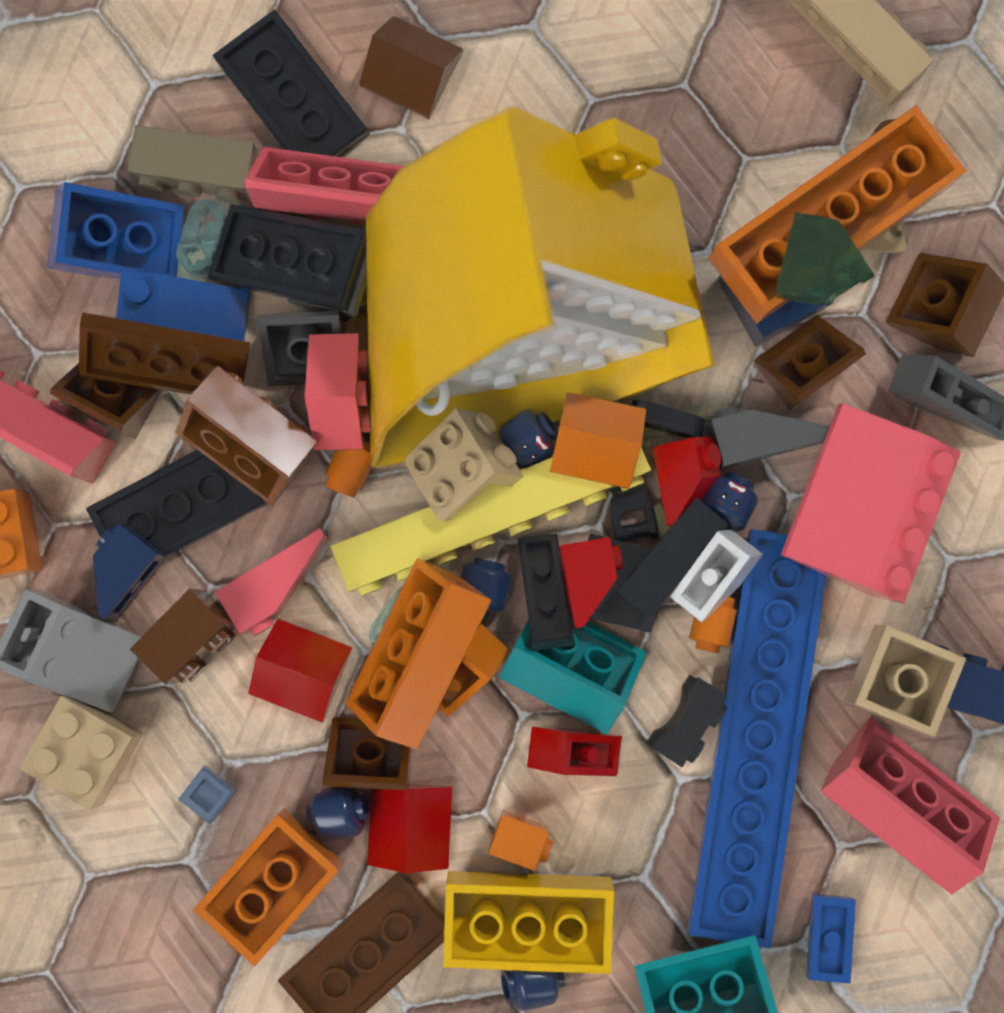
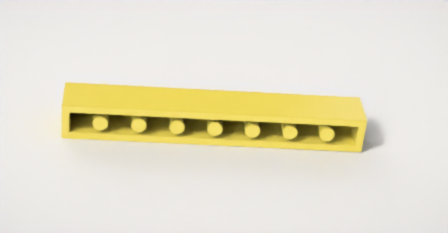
M642 447L630 489L644 484L642 476L647 475L651 471ZM552 458L520 470L523 477L513 486L488 484L449 521L438 520L429 506L330 547L348 592L358 590L360 596H365L382 589V580L395 575L398 582L407 579L417 558L426 562L433 560L436 566H440L457 559V550L470 545L473 552L496 543L493 536L507 530L511 537L533 528L532 520L542 516H546L548 522L570 513L568 506L582 500L585 507L608 498L605 491L616 486L550 472ZM621 487L622 492L630 490Z

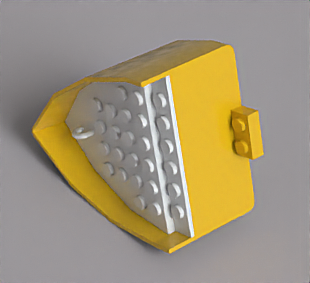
M511 106L471 125L398 171L366 216L370 452L372 468L404 463L406 457L456 408L478 413L482 412L488 415L494 421L497 427L495 432L500 438V427L525 409H532L535 412L542 410L551 419L553 424L559 423L567 392L618 402L680 377L715 366L678 193L671 179L650 169L662 164L656 138L614 117L577 134H573L524 110Z

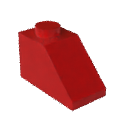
M692 437L652 447L667 527L674 524L695 498L701 501L710 487L721 476L719 467L721 464V454L715 444L714 437Z
M610 537L560 545L559 547L573 628L584 627L617 580L616 570L623 569L619 545L612 546Z
M532 726L527 767L560 775L617 777L622 736L564 728Z

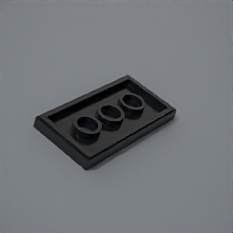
M275 9L212 55L216 63L284 150L340 157L370 135L368 128Z
M230 204L207 278L219 284L348 312L366 255V230Z
M196 450L87 507L86 510L100 537L111 526L116 528L118 524L127 525L165 554V558L266 506V503L261 497L200 451Z

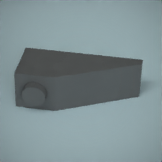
M936 355L901 356L888 392L919 409L996 440L1004 441L1003 395Z
M738 406L714 412L716 418L711 419L706 424L709 437H714L715 444L721 454L720 470L823 444L830 427L753 409L739 412Z

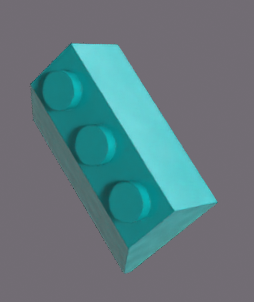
M528 619L498 678L607 735L626 706L647 652L587 621L584 627L573 628L572 624L573 646L533 651Z
M755 935L634 966L645 1013H778Z

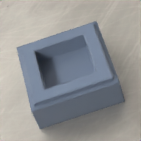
M205 765L179 797V800L211 824L236 793L237 789Z

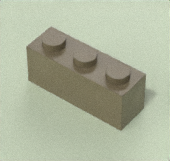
M135 125L127 172L138 183V186L145 190L160 192L163 187L177 189L179 194L188 197H201V193L216 195L217 199L224 202L239 203L240 199L250 200L245 189V178L259 153L253 142Z

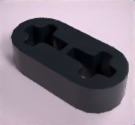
M632 401L631 406L646 409L644 427L686 439L702 437L706 422L704 418L648 401Z

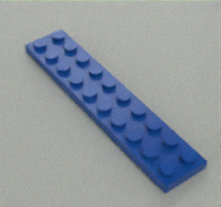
M750 529L747 542L763 555L740 585L724 694L727 695V698L723 704L728 708L719 722L687 932L692 936L728 942L755 935L759 947L771 949L826 575L781 555L788 535Z

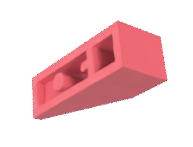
M319 528L215 591L239 634H247L251 631L255 637L275 625L272 618L282 612L329 538L324 530Z

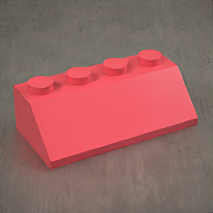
M263 147L245 178V189L255 208H263L267 211L281 214L287 212L305 214L311 219H324L327 217L343 219L349 224L361 225L366 223V216L398 171L404 166Z
M0 370V438L71 477L93 484L116 444L115 441L105 436L109 429L89 418L85 420L84 424L71 418L74 410L54 399L51 400L49 405L36 399L39 391L17 380L15 385L12 386L1 380L5 372Z
M868 718L832 764L821 792L952 895L984 873L1000 817L874 718Z

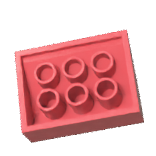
M839 403L781 555L872 597L904 604L961 452L929 435Z

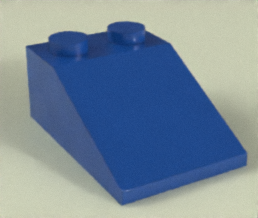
M63 182L55 190L47 268L110 278H121V271L155 273L177 277L184 205Z
M121 271L116 318L245 341L250 291L163 274Z

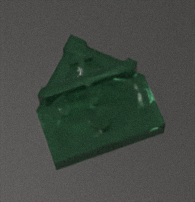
M795 212L776 289L778 299L818 305L825 303L828 307L834 303L833 300L850 288L860 282L864 284L874 277V273L839 220Z

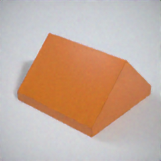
M567 392L550 472L630 489L642 445L646 409Z

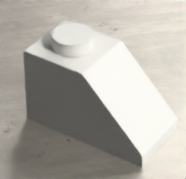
M733 530L717 531L670 597L699 621L704 622L742 584L763 554Z

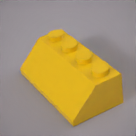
M448 871L445 897L443 968L611 974L614 887L611 877Z

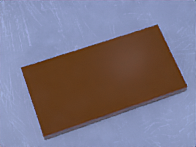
M82 312L79 331L78 375L191 395L216 366H219L225 372L237 375L244 382L250 342Z
M396 872L279 977L277 981L304 1013H366L444 942L445 917L407 874Z

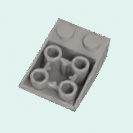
M24 589L0 640V670L26 682L114 713L139 661V658L130 648L142 636L42 590Z

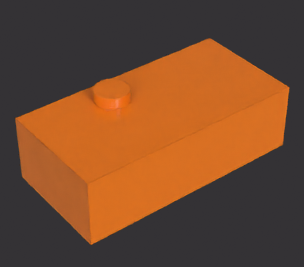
M417 558L345 704L376 736L417 750L492 600L457 574Z

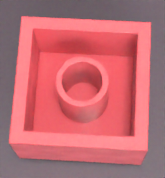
M359 333L309 335L304 398L312 438L318 441L314 450L363 449L364 432H370V408H365L369 401V377H364V375L369 374L368 350H361Z

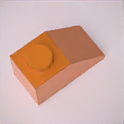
M482 624L478 627L438 707L446 717H449L491 680L511 652Z

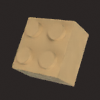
M874 625L844 702L920 734L935 738L966 658L891 626Z
M61 696L20 765L19 770L88 810H92L104 804L141 740L143 733L100 708L67 696Z

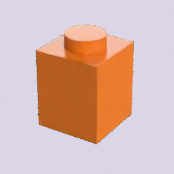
M502 810L488 854L535 871L539 861L546 863L554 840L548 838V826Z

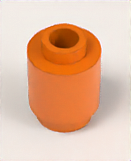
M363 441V449L335 450L325 474L328 477L325 486L355 498L358 489L363 490L372 468L371 452H369L370 443Z
M728 597L704 622L693 617L689 639L696 640V649L719 654L720 646L729 648L737 612L736 609H733L735 599Z

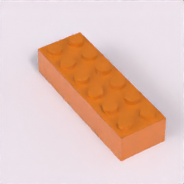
M915 105L718 243L708 259L756 324H758L950 188L967 170L923 112Z

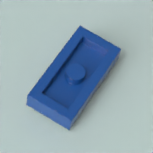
M811 893L806 977L809 980L851 984L856 899L853 897Z

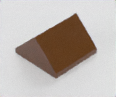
M392 16L372 35L359 86L430 119L463 53V48Z
M815 315L756 358L754 362L787 408L791 410L866 355L864 348L820 316Z
M79 363L51 387V395L135 439L162 392L160 389L78 375Z
M333 717L322 779L323 786L407 790L410 785L412 748L376 736L358 718Z

